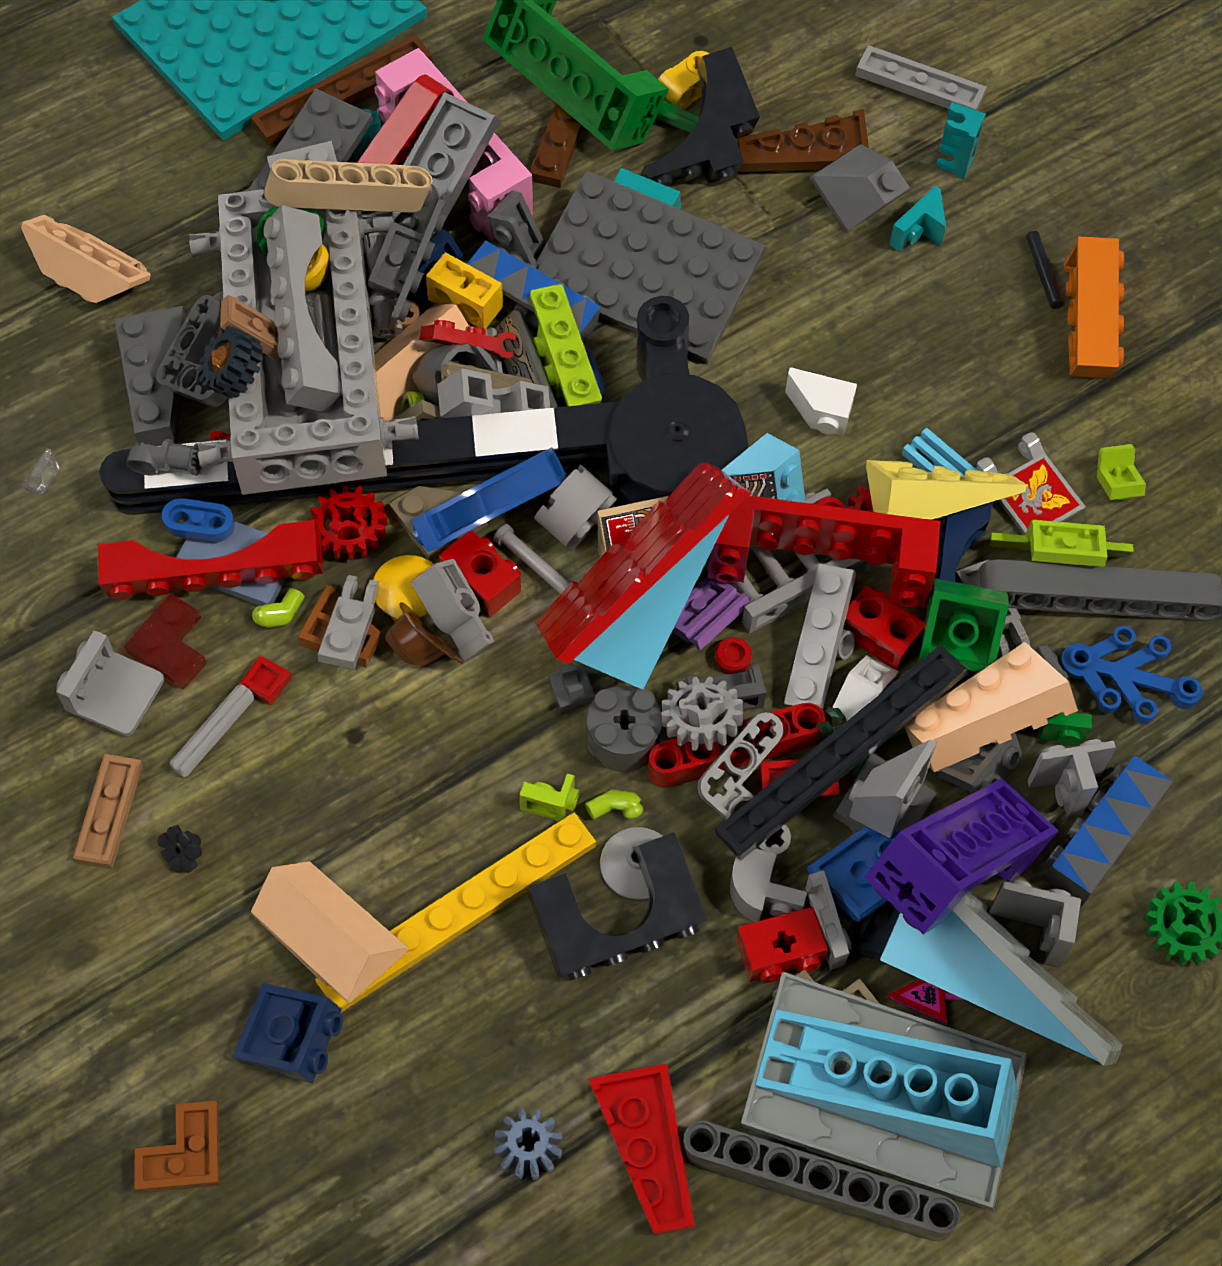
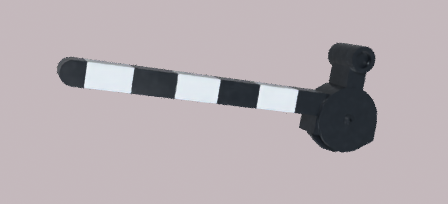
M657 296L643 303L637 315V372L643 382L626 393L621 401L417 421L419 439L393 440L387 442V446H384L387 476L242 495L233 462L228 461L221 464L206 465L202 467L201 473L197 476L191 475L190 471L170 469L169 471L159 470L156 475L148 476L138 474L126 466L130 449L115 451L108 455L101 463L99 474L115 508L127 515L161 513L167 503L180 498L232 506L330 496V489L333 488L337 494H340L344 485L348 486L350 492H355L357 487L360 486L364 493L415 488L417 486L425 487L485 481L552 447L565 473L573 472L580 465L587 471L607 469L609 490L617 498L615 503L626 502L628 505L666 496L669 497L700 463L708 462L722 470L749 447L745 423L737 403L719 385L699 376L689 375L687 358L690 315L686 306L680 300L671 296ZM226 439V440H216V441H206V442H195V443H185V444H182V445L194 446L196 443H202V444H204V443H212V442H221V443H222V442H227V441L230 440V439Z

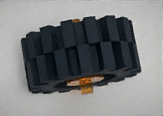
M226 326L225 330L220 329L218 331V337L213 336L210 339L212 343L210 347L206 345L204 351L207 353L205 357L200 359V363L203 366L198 369V374L201 375L199 379L203 383L202 385L228 398H236L240 396V391L244 393L248 390L247 383L252 385L255 380L252 377L253 374L259 373L261 367L257 366V364L263 360V355L260 354L263 351V346L260 345L261 342L255 337L234 326Z

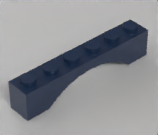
M992 502L944 516L943 524L940 523V553L937 556L935 574L937 579L955 582V573L961 558L977 540L985 535L991 518ZM930 590V593H929V596H928L927 606H928V604H929L930 595H931V590ZM967 670L966 676L950 689H955L973 677L974 671Z

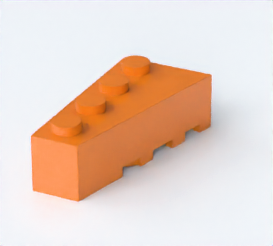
M1078 236L1064 262V272H1069L1068 282L1065 285L1066 297L1073 298L1070 300L1067 311V325L1074 326V331L1070 332L1068 338L1070 377L1111 379L1118 367H1122L1124 349L1119 347V335H1122L1124 316L1119 315V303L1123 301L1124 284L1119 283V272L1123 269L1124 252L1119 251L1118 238Z

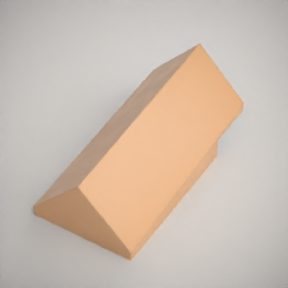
M433 304L406 327L401 334L393 338L375 354L380 412L384 421H391L402 414L404 394L408 391H418V387L413 382L414 372L418 369L425 354L432 348L441 345L419 340L421 326L433 325L434 320L454 322L455 329L464 331L469 326L456 304Z
M310 861L272 867L251 910L252 915L325 986L330 985L348 1004L408 951L407 946Z

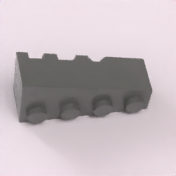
M183 306L115 318L133 428L139 446L141 442L145 445L148 443L152 446H162L163 441L166 439H172L175 444L178 441L181 395L172 392L157 382L156 375L162 360L186 319Z

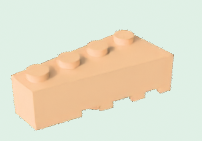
M1024 642L929 705L904 727L912 748L930 739L937 743L929 765L931 770L936 772L978 754L979 747L989 743L998 742V744H1002L1011 740V734L1028 726H1032L1033 730L1048 724L1047 718L1061 712L1067 716L1078 711L1069 681Z

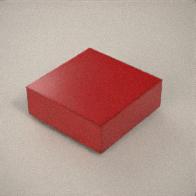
M260 655L239 685H244L251 690L254 697L272 706L291 680L292 675L290 671Z

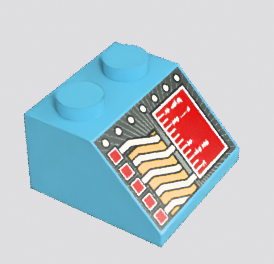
M768 433L722 469L723 472L752 493L750 496L806 503L800 451Z

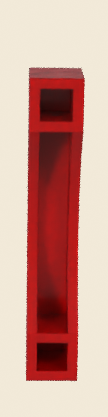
M315 520L278 524L266 536L250 546L229 555L210 559H181L165 556L147 549L135 540L98 544L99 586L108 597L117 600L130 599L135 594L144 593L152 596H162L168 594L171 590L180 589L188 592H198L204 590L205 587L217 585L224 588H235L240 586L241 583L253 581L260 584H271L276 582L277 579L289 577L296 580H307L316 574H323L321 532Z

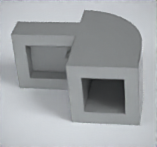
M754 849L741 861L737 856L735 858L730 881V894L736 908L746 918L754 922L760 921L762 910L770 911V914L774 917L802 910L807 892L771 883L770 879L776 854L760 849Z

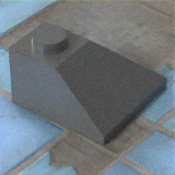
M862 144L810 177V180L846 233L910 189L892 160Z

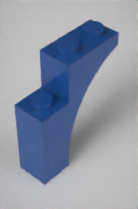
M551 447L411 520L414 525L413 534L417 542L421 546H425L429 553L500 514L560 485L567 478V475Z

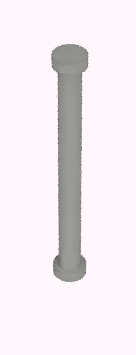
M508 524L500 527L493 538L498 545L504 544L560 594L569 586L570 583L513 534V528Z

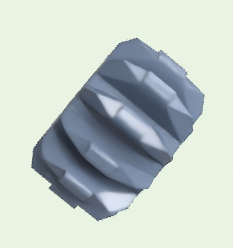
M519 1109V1121L517 1123L511 1117L506 1116L503 1122L507 1130H496L495 1139L502 1143L494 1148L495 1156L505 1157L501 1163V1168L504 1171L510 1170L513 1166L517 1165L515 1169L516 1179H522L525 1169H530L532 1179L537 1180L539 1179V1166L550 1173L553 1171L554 1165L549 1158L560 1159L562 1156V1150L555 1146L563 1140L562 1133L557 1131L551 1132L555 1127V1120L552 1117L540 1123L542 1117L541 1110L536 1109L533 1112L532 1119H526L525 1110ZM532 1137V1143H534L533 1151H525V1146H522L523 1138Z

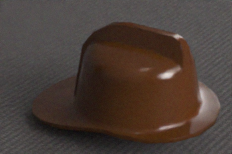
M399 603L403 613L386 632L385 639L400 659L405 663L420 666L426 665L446 654L461 664L464 663V660L453 649L431 632L422 619L407 604Z

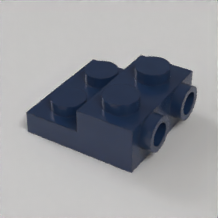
M263 983L232 1057L240 1063L273 1070L279 1076L313 1084L316 1074L323 1073L327 1067L328 1054L326 1049L331 1036H337L342 1029V1008L325 996Z

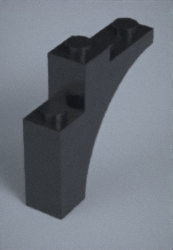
M732 47L702 56L697 68L702 95L701 111L697 124L685 141L675 150L656 162L645 165L640 176L667 187L673 181L682 178L686 181L698 178L703 172L708 183L718 180L720 183H725L737 177L744 160L735 138L738 139L750 135L755 129L760 116Z

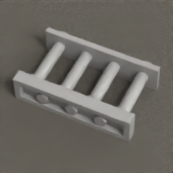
M828 489L817 494L812 492L805 495L806 503L816 504L819 499L830 497L831 493ZM749 545V551L752 550L778 587L764 596V594H758L746 575L744 583L734 582L741 594L745 593L748 595L750 602L744 606L742 624L750 634L809 603L818 564L854 570L857 574L856 577L869 571L871 564L857 559H833L825 564L824 562H819L814 554L800 555L796 553L808 571L805 575L794 579L787 576L770 550H763L758 546ZM710 555L704 565L707 572L709 571Z

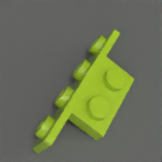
M558 284L531 290L530 299L539 322L537 337H534L533 341L539 357L543 359L545 365L543 368L549 384L553 388L555 397H564L567 406L601 403L602 396L563 285Z

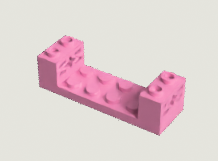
M419 48L375 71L377 83L375 93L379 100L377 113L383 124H385L413 82L424 74L429 75L450 89L454 97L465 102L467 101ZM494 133L473 170H477L478 173L469 177L470 193L468 194L471 206L470 222L477 232L482 231L490 241L496 237L493 234V228L487 216L511 191L522 193L533 216L532 174Z

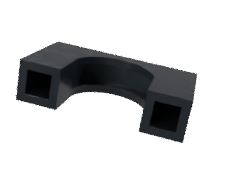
M675 832L633 847L648 888L649 902L641 922L625 934L612 936L600 933L584 920L566 873L525 888L557 976L568 975L569 981L592 973L590 965L604 960L605 966L608 967L627 960L626 952L640 947L642 953L663 946V937L676 933L678 939L700 931L698 924L707 921V917Z

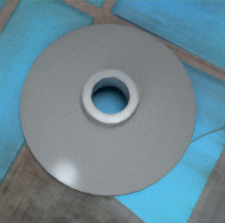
M633 827L616 833L607 841L601 853L600 870L605 883L614 893L629 900L641 901L649 899L648 888L638 863L633 862L631 859L635 855L633 847L662 837L661 834L648 828Z

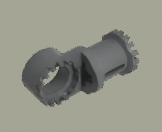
M172 439L163 441L161 447L152 446L148 443L145 445L142 442L140 446H138V442L136 444L133 443L126 462V466L130 470L148 476L156 475L159 470L169 471L170 469L190 471L191 475L197 476L201 473L200 470H202V467L199 465L198 443L194 446L175 444Z

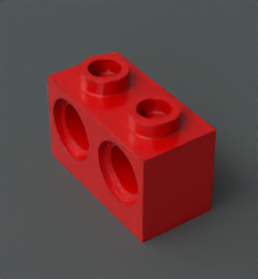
M865 585L848 607L843 630L853 632L856 645L898 671L920 643L925 623L921 621L916 613L904 610L895 603H889V597L884 592L873 590ZM861 613H871L876 618L869 619L864 617ZM899 632L903 634L906 638L899 639L894 637L891 633Z

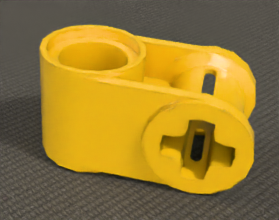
M696 51L673 68L666 70L658 78L660 82L669 88L665 100L670 104L686 109L693 101L702 96L697 68L702 56L709 54L708 52Z

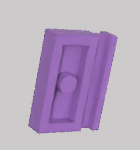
M707 576L692 589L672 633L687 643L692 642L697 649L701 650L744 611V606L750 603L748 595L738 593L736 588L728 583H722Z

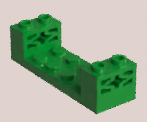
M557 0L496 1L482 38L486 44L612 151L645 143L667 95L668 87L647 70L621 75L551 16Z

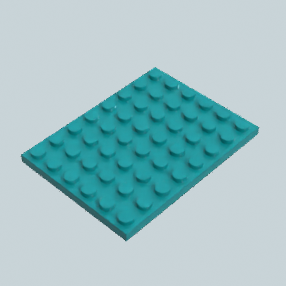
M140 0L114 15L112 19L114 26L224 141L252 124L250 116L328 78L427 17V8L419 0Z

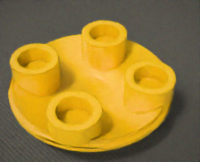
M415 555L395 557L383 564L373 579L379 581V591L376 599L378 607L384 613L391 616L395 622L403 613L399 605L400 602L407 604L419 617L429 614L411 582L434 564L423 557Z

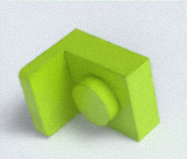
M567 773L561 792L556 791L552 786L545 783L537 782L531 784L524 782L520 792V810L560 822L565 818L567 810L574 811L580 790L574 788L575 775Z

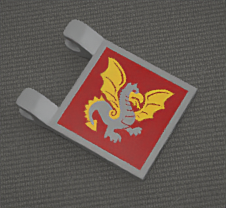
M1032 432L1024 435L1021 439L1022 442L1018 444L1020 453L1030 461L1007 473L1027 485L1026 492L997 500L1023 535L1026 534L1032 520L1064 522L1083 511L1086 507L1045 454L1039 438ZM988 457L978 461L977 467H975L978 471L998 473L993 461Z

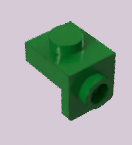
M1061 712L1047 718L1048 724L1039 727V739L1057 741L1065 746L1082 744L1091 730L1092 715L1072 713L1065 716Z

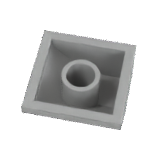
M930 739L872 769L865 782L858 780L848 800L853 802L849 817L891 838L924 783L937 743Z

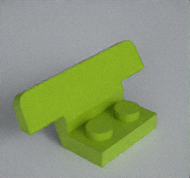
M1032 520L1025 535L992 532L990 536V546L1030 550L1031 561L1105 567L1108 557L1123 558L1134 552L1133 544L1106 542L1105 526Z

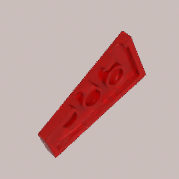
M661 1064L589 1078V1083L595 1093L603 1116L655 1236L696 1228L668 1065Z

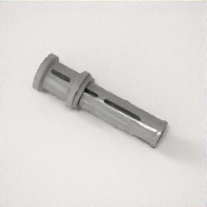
M379 232L364 236L369 277L386 238L385 234ZM371 288L372 296L369 298V306L373 311L374 318L372 335L377 338H390L401 334L403 329L398 320L394 330L387 328L398 298Z

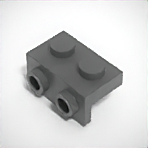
M511 191L487 218L493 228V234L500 242L502 248L510 255L524 263H530L538 269L539 266L534 256L545 245V241L522 193Z

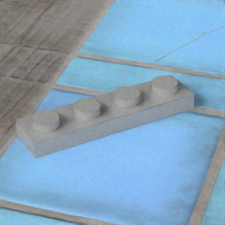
M870 45L866 48L857 66L855 75L948 109L951 102L978 111L987 89L986 86Z
M818 564L784 700V705L787 707L810 702L818 705L822 710L824 708L857 575L854 570Z

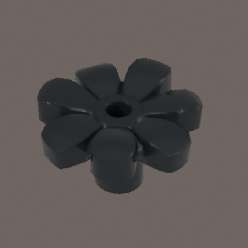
M174 825L167 829V833L164 832L159 835L158 845L166 848L161 851V855L166 862L171 861L170 869L172 871L190 873L198 867L195 859L202 856V849L200 847L201 839L197 834L191 833L188 830L182 832L179 825Z

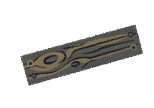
M513 310L494 328L497 330V333L511 332L516 335V340H504L502 343V347L506 352L513 353L512 358L503 359L508 374L528 378L534 384L548 386L550 408L558 407L523 312Z

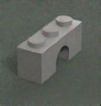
M461 368L437 384L440 417L442 418L550 408L548 386L525 381H518L506 388L493 389L491 374Z

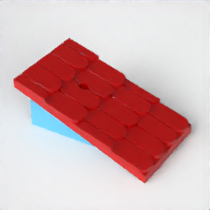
M708 462L697 465L664 502L658 501L620 544L612 545L578 583L572 581L535 622L555 658L568 665L573 660H576L640 689H644L729 514L752 493L718 467Z

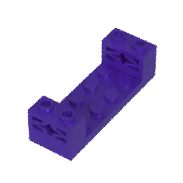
M1000 779L900 831L864 877L873 885L875 892L881 898L888 900L903 914V918L908 925L918 929L924 935L940 925L970 889L994 875L1009 882L1023 874L1058 833V830L1007 782Z

